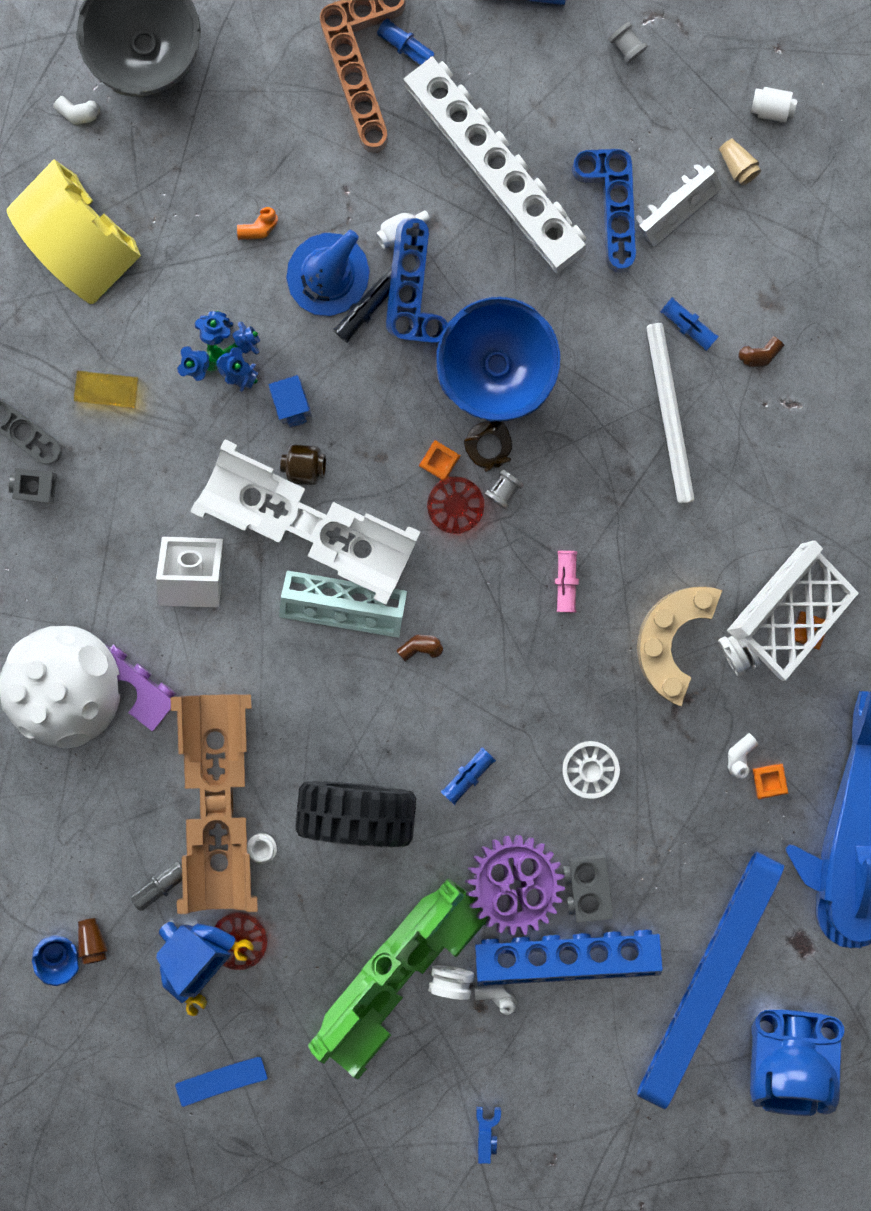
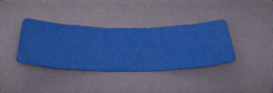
M256 1057L176 1083L175 1087L181 1106L184 1107L233 1089L267 1080L268 1077L262 1058Z

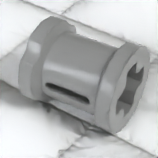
M630 22L622 25L608 38L610 43H615L624 54V61L627 64L641 55L648 47L631 30L632 25Z
M502 469L498 481L490 491L487 490L484 494L494 503L507 510L509 500L517 489H521L524 484Z

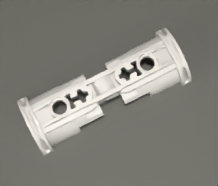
M224 439L211 477L190 512L202 518L208 513L244 531L249 528L278 543L282 540L286 530L313 543L308 557L338 570L337 575L375 592L374 599L387 604L418 540L420 531L409 526L406 531H403L366 513L365 516H362L335 502L332 503L327 515L300 503L305 488L273 474L274 469L236 452L237 445ZM250 488L257 489L261 494V500L255 506H249L244 502V493ZM267 494L273 496L269 502L275 505H279L281 502L286 503L285 509L288 511L286 516L281 515L277 519L274 517L275 512L267 507L265 513L260 512V509L266 503ZM336 528H340V535L349 539V533L356 535L349 544L348 552L342 550L345 544L336 541L334 545L329 543L330 538L326 536L329 530L334 531ZM365 540L370 543L372 550L368 557L359 558L355 555L354 545L358 541Z

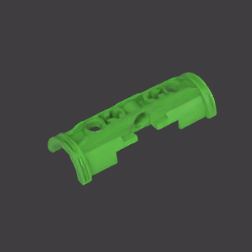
M446 879L436 892L420 900L325 1014L320 1031L308 1044L310 1051L319 1062L325 1064L329 1058H332L352 1077L359 1079L367 1070L365 1066L391 1036L381 1023L402 1000L403 997L398 994V991L415 971L423 974L444 948L457 957L482 926L486 924L487 916L482 919L476 917L481 910L480 907L470 908L469 906L476 900L474 897L466 896V890L452 880Z

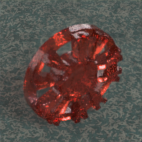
M458 476L447 477L436 483L430 491L427 500V511L432 522L440 530L451 534L464 533L475 527L482 518L484 498L478 486L471 480ZM456 482L465 483L461 492L455 490ZM448 483H450V486L453 491L449 494L447 493V490L444 486ZM472 487L474 492L465 498L464 494ZM439 489L445 493L444 499L439 500L434 497ZM478 498L479 507H470L468 502L471 499ZM443 503V508L432 509V504ZM467 510H470L477 514L476 517L472 518L471 516L467 515ZM440 512H446L445 519L440 523L435 518V515ZM450 517L454 518L452 528L447 527ZM466 517L469 524L459 528L458 518Z
M244 912L231 913L221 918L214 926L234 936L236 942L241 940H248L251 943L254 941L262 942L261 951L256 949L250 950L256 957L254 960L246 953L248 948L242 946L239 948V951L248 957L245 960L246 964H235L236 957L233 955L229 962L226 961L223 964L226 968L245 970L256 965L264 956L268 943L267 933L262 923L254 916ZM235 918H241V928H236ZM229 920L232 925V931H226L221 925ZM246 920L255 924L252 930L244 928ZM260 930L261 935L251 938V933Z

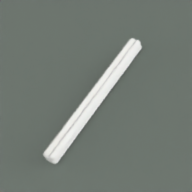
M654 323L648 325L646 329L676 496L679 503H687L694 500V493L665 332L662 323Z

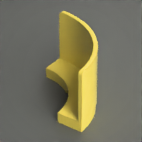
M54 159L7 208V214L20 237L42 264L72 292L87 303L94 304L141 255L134 238L118 227L105 213L99 217L90 207L93 200L83 188L77 175Z

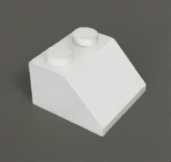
M162 537L156 575L158 606L220 607L223 539Z

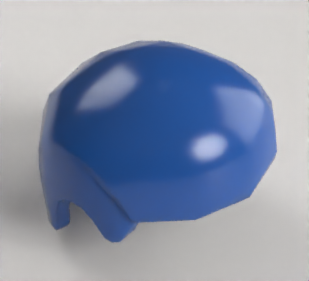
M57 935L42 939L34 948L32 954V965L36 976L47 985L59 986L68 983L77 974L79 969L78 951L76 946L72 944V941Z

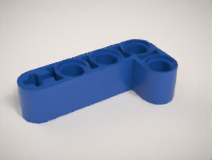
M623 149L581 151L573 162V176L582 183L603 182L606 262L612 271L617 273L626 272L630 269L636 257L631 156ZM612 159L622 160L625 164V170L614 172L609 167V161ZM582 160H589L594 164L595 170L592 173H583L579 169L578 164ZM615 189H621L626 194V200L622 203H616L611 199L610 192ZM618 219L623 220L627 224L628 230L622 234L616 233L612 229V222ZM628 240L629 242H624L622 245V253L624 256H628V258L625 259L623 264H619V259L613 258L619 249L618 242Z
M405 218L400 221L396 229L386 328L392 336L400 339L439 342L441 334L448 324L442 316L420 312L429 228L421 219ZM414 227V229H418V236L411 237L407 235V228ZM404 244L418 246L417 251L404 249ZM411 254L415 258L416 264L413 270L407 272L404 270L402 262L405 256ZM408 285L412 290V297L409 301L402 302L399 298L400 289ZM405 316L409 321L408 329L403 333H399L396 329V321L400 317ZM435 319L438 323V331L435 335L429 336L426 332V325L429 321Z

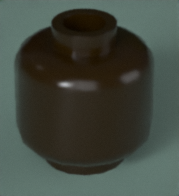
M292 445L287 454H282L280 471L286 473L287 480L294 484L315 485L320 478L323 479L325 477L326 455L322 454L317 446Z

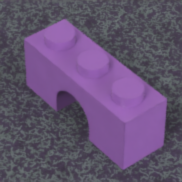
M113 644L110 648L106 645L119 669L120 675H117V680L131 683L137 692L136 703L128 713L149 730L155 731L171 712V697L176 693L161 682L158 686L149 678L152 674L137 663L134 667L125 659L128 655L119 647Z

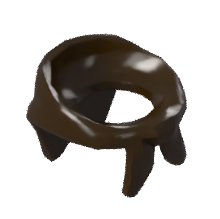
M501 421L480 422L471 428L467 437L464 438V446L469 458L476 465L485 468V472L490 471L494 467L499 468L504 463L511 461V458L507 456L512 450V439L507 427ZM488 434L498 437L502 445L499 454L490 459L482 457L477 449L480 438Z

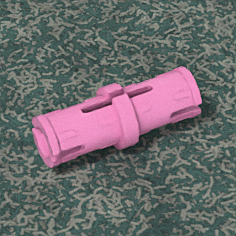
M558 551V578H555V585H558L556 612L576 613V585H579V579L576 578L577 551Z

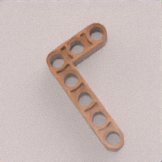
M340 0L328 4L320 13L322 32L363 148L371 153H379L387 146L388 136L354 32L380 24L387 18L392 20L399 17L405 10V0H400L399 4L395 7H388L384 4V0ZM360 5H366L371 9V12L366 17H359L355 14V9ZM331 15H337L342 18V22L337 27H330L326 24L327 18ZM341 44H348L352 47V51L347 56H340L336 53V48ZM350 73H359L362 76V81L359 84L350 85L346 82V77ZM362 101L369 102L372 105V110L367 114H360L355 109L358 103ZM371 130H377L383 136L379 142L370 143L365 138L366 134Z

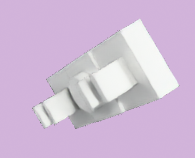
M695 165L694 169L697 176L691 180L684 175L682 180L685 185L677 192L672 193L658 210L654 205H649L648 209L652 215L646 220L642 219L639 215L636 216V220L647 242L652 247H655L723 188L716 171L709 165L705 169L700 165Z

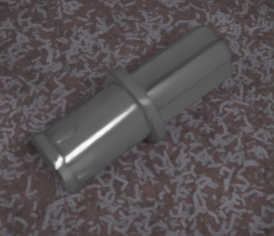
M176 861L174 865L157 878L153 876V881L131 897L132 903L139 911L146 909L161 896H168L167 892L182 881V865L179 861Z

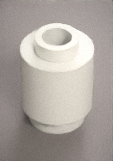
M764 87L763 90L756 89L751 113L758 114V118L786 123L788 117L794 118L797 100L792 99L793 92Z

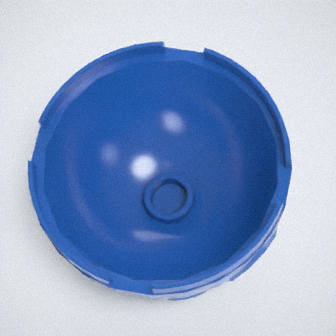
M508 297L485 298L465 306L448 322L441 334L437 348V375L445 395L461 410L473 417L487 421H509L527 416L536 411L550 395L560 370V349L551 325L532 306Z

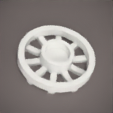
M586 741L577 744L567 753L563 761L562 773L566 785L573 793L583 798L594 799L608 794L615 787L620 774V766L616 755L609 747L599 742ZM595 746L592 757H588L585 747ZM599 748L605 750L607 754L600 760H597ZM579 749L582 751L583 761L573 755ZM611 757L614 766L603 767L602 763ZM572 759L578 763L579 768H567L569 760ZM604 771H614L612 781L603 775ZM579 772L580 775L570 782L567 773ZM583 779L585 782L582 791H580L574 785ZM599 779L609 784L603 791L600 790ZM590 782H593L597 793H587Z

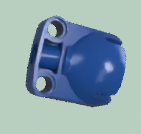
M764 1010L760 1012L751 1027L753 1039L750 1095L753 1106L763 1107L765 1111L795 1116H812L816 1113V1110L823 1115L835 1112L840 1102L841 1044L845 1032L842 1022L836 1017L793 1010ZM760 1022H770L774 1027V1032H764L760 1027ZM821 1028H830L835 1034V1039H826L822 1035Z

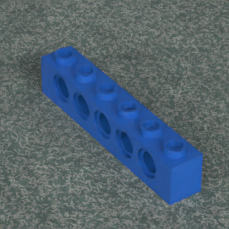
M652 930L634 931L633 936H622L621 932L603 933V937L591 938L589 933L574 934L573 939L561 940L559 935L543 936L542 941H530L529 937L512 938V943H499V939L481 940V944L475 945L477 986L661 976L663 971L660 934H652ZM624 947H632L636 950L638 957L632 961L625 960L621 955V950ZM600 948L606 952L607 959L604 962H595L592 960L590 952L593 949ZM570 950L575 953L577 960L572 964H565L559 958L560 953ZM534 952H540L545 956L546 962L541 966H534L530 963L529 956ZM503 954H511L516 962L512 967L504 968L498 963V958Z

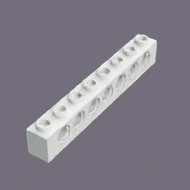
M433 56L403 79L405 88L554 272L558 274L586 252L584 241L587 239L578 226L571 227L565 220L567 214L557 201L553 204L546 196L548 190L538 178L533 180L526 172L529 170V167L520 155L515 157L508 150L510 144L500 131L495 134L488 125L491 123L489 117L481 108L476 110L469 102L472 97L462 84L458 87L451 80L453 74L443 61L438 64ZM444 88L448 91V94L442 99H437L432 96L434 90ZM457 111H463L467 114L466 119L462 122L453 121L451 116ZM481 134L486 137V141L480 146H475L470 143V139L474 135ZM493 158H502L506 162L500 169H493L489 166V162ZM513 181H520L525 187L521 192L513 193L508 190V185ZM534 204L540 205L544 209L543 213L536 217L530 216L527 213V209ZM551 228H558L563 232V235L558 240H550L547 238L546 232Z

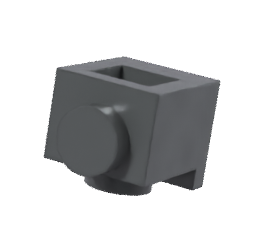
M16 468L15 475H10L9 493H13L12 499L54 504L57 474ZM31 481L38 483V489L35 492H31L28 489Z

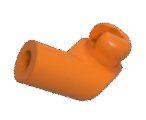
M264 207L260 210V216L254 224L237 225L238 240L266 238L277 225L278 216L275 210L271 207Z

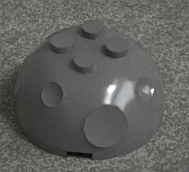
M84 0L79 10L76 32L80 54L91 73L114 92L131 97H145L170 89L186 77L198 54L201 36L199 16L192 0Z

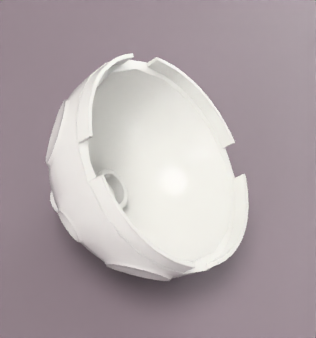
M49 626L37 630L21 639L8 654L0 675L2 710L21 734L38 744L64 749L81 746L101 734L116 714L121 694H118L117 675H120L116 661L106 645L95 635L84 629L74 626Z

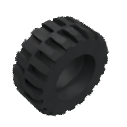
M306 781L299 787L295 830L298 836L316 841L357 846L405 847L413 840L417 799L412 791L344 782Z

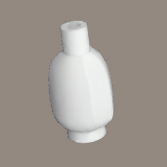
M423 211L415 216L410 213H402L383 222L381 230L376 233L380 246L383 249L388 247L394 249L396 229L400 221L405 218H418L428 223L431 221L428 213ZM414 227L407 228L406 234L411 237L418 236V229H414Z

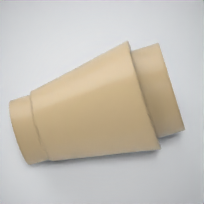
M734 138L726 141L719 148L735 182L739 181L742 186L746 185L761 173V169L758 166L759 161L737 143Z

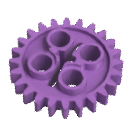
M516 835L513 843L509 836H503V845L497 840H492V850L483 846L481 849L485 856L483 858L473 857L478 864L477 868L468 867L467 869L474 874V878L465 880V883L473 885V890L466 892V896H472L476 899L469 906L470 908L480 907L481 910L476 917L482 919L487 916L488 919L485 926L492 927L497 923L496 932L502 933L507 926L509 935H515L518 927L521 934L526 935L528 925L537 931L539 930L538 920L546 924L549 923L546 916L547 912L557 914L556 909L552 906L553 902H563L561 898L556 896V892L565 890V887L557 885V881L564 878V875L555 874L554 871L561 864L560 862H550L554 855L553 852L542 853L545 844L539 843L534 848V838L528 837L524 844L521 835ZM509 858L513 859V874L508 863ZM528 858L533 863V870L526 876L521 871V864ZM497 864L501 865L504 869L503 878L499 881H495L491 876L492 868ZM514 879L521 882V886L516 887V890L509 888V884L514 883ZM531 889H535L539 894V899L535 905L530 906L526 896ZM505 894L509 898L510 903L509 907L501 912L497 907V900ZM517 895H518V900H519V902H520V904H521V906H522V911H521V912H518V911H517V905H518Z

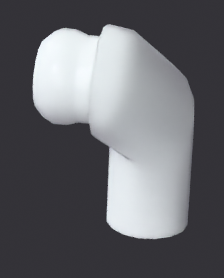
M60 96L53 104L54 109L72 124L76 125L92 122L100 114V106L92 100L87 103L73 105L64 96Z
M474 985L476 1001L491 999L500 1008V1012L505 1015L512 1014L515 1011L516 998L504 985Z

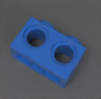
M296 375L268 384L281 423L283 425L288 424L290 428L307 423L306 417L312 416L299 376Z

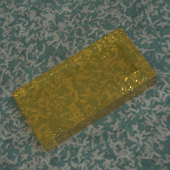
M77 371L74 401L136 409L139 378Z

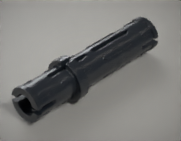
M392 265L372 285L357 304L353 303L349 307L351 311L333 328V331L346 343L349 342V339L364 323L368 324L370 322V316L389 296Z

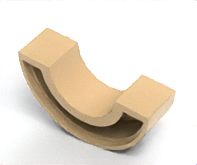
M691 587L670 593L651 608L640 627L637 640V655L641 671L649 685L660 696L678 706H682L691 677L681 672L675 664L671 652L672 639L678 628L688 620L713 618L722 593L720 589Z

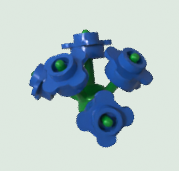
M210 311L208 316L201 315L200 319L195 321V328L200 330L199 337L207 344V350L194 351L190 346L183 347L180 352L182 360L177 368L178 373L181 376L189 375L194 377L196 381H201L205 378L207 371L214 372L218 369L219 373L225 377L227 384H235L241 387V392L246 387L251 389L253 384L258 382L257 376L259 372L254 370L256 367L255 363L249 365L244 361L242 352L247 354L253 351L255 355L259 353L257 343L260 342L258 332L252 326L246 328L245 324L240 321L238 322L240 329L233 333L235 343L222 350L217 344H220L224 338L230 336L231 330L228 327H233V322H230V319L226 317L227 315L220 311Z

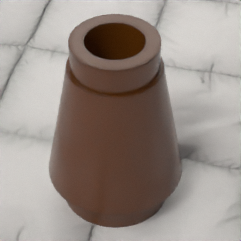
M96 918L78 921V958H82L83 965L107 960L106 952H108Z

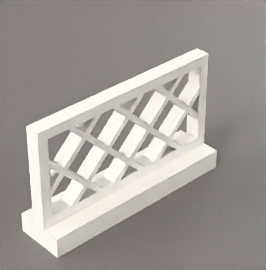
M815 540L799 545L727 629L735 639L740 638L781 681H785L859 594L820 553L823 548ZM815 562L823 568L824 581L811 580V567ZM796 585L805 586V602H793L792 589ZM812 585H824L825 602H813ZM831 585H839L847 594L841 602H832ZM777 607H786L787 624L774 623V611ZM793 607H806V624H794ZM813 607H825V621L822 624H814ZM759 628H768V646H760L752 638ZM775 628H787L788 646H776ZM794 628H807V642L804 646H795ZM776 650H788L789 663L784 669L776 663Z

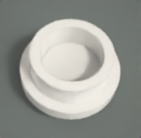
M259 833L252 836L248 841L247 853L250 854V859L253 862L266 864L275 857L277 844L270 835Z

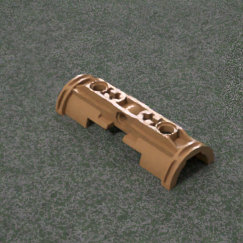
M251 694L171 697V711H177L178 754H184L185 789L200 788L201 819H186L187 855L182 856L183 898L177 900V914H188L208 909H237L247 912H258L257 897L251 895L250 854L247 853L246 818H234L233 787H245L244 752H247L245 709H252ZM211 732H219L223 735L225 741L220 749H212L208 745L207 737ZM225 752V758H219V767L225 768V773L221 774L217 780L214 774H209L208 769L214 767V758L207 759V753L217 755ZM217 823L221 824V829L227 830V834L221 837V846L228 844V850L224 848L210 850V845L216 846L217 844L216 835H211L210 830L214 829ZM215 854H223L228 859V866L225 870L217 871L211 866V858Z

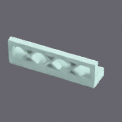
M287 570L281 594L279 617L399 638L407 591L394 589L390 599L399 600L398 608L385 606L382 602L375 600V592L352 581ZM291 582L305 584L308 589L304 591L290 590ZM330 588L334 589L338 594L332 597L325 596L321 590ZM360 593L364 594L368 599L360 602L355 601L351 596Z

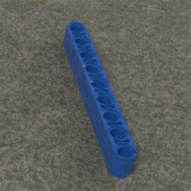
M757 851L751 857L637 1091L638 1097L662 1109H666L670 1104L784 870L783 864Z

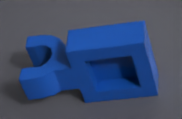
M476 1107V1116L479 1122L478 1163L491 1164V1154L497 1155V1136H491V1127L499 1123L501 1107L494 1108V1116L491 1119L483 1117V1107Z

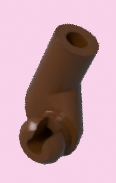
M773 336L763 348L742 347L738 357L748 367H765L770 364L785 345L777 337Z
M417 634L396 651L406 662L417 652L429 654L431 658H437L443 653V646L435 636Z

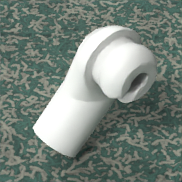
M750 733L736 743L728 752V770L737 779H744L748 776L747 754L759 745Z

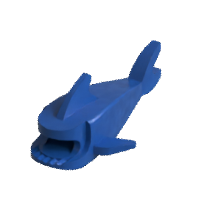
M859 691L856 700L852 724L853 744L829 819L821 858L819 859L794 845L789 844L785 848L803 883L817 890L816 918L821 931L835 944L851 949L871 944V692Z

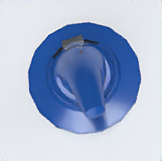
M349 230L344 235L322 233L309 237L296 248L288 262L286 279L291 296L301 308L313 315L331 317L347 312L353 303L357 304L368 287L370 270L365 253L356 243L359 238L356 232Z

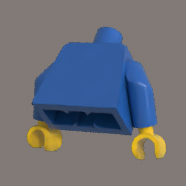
M168 922L159 930V935L166 943L158 951L156 957L160 964L162 986L180 1003L185 1002L187 1004L186 1012L188 1015L197 1016L199 1010L193 1006V1003L205 1009L207 1000L198 993L231 956L229 950L232 949L234 951V955L238 960L245 961L248 957L241 954L239 948L244 946L253 951L254 946L248 940L236 942L234 936L217 927L198 923L194 926L183 924L177 928L173 922Z

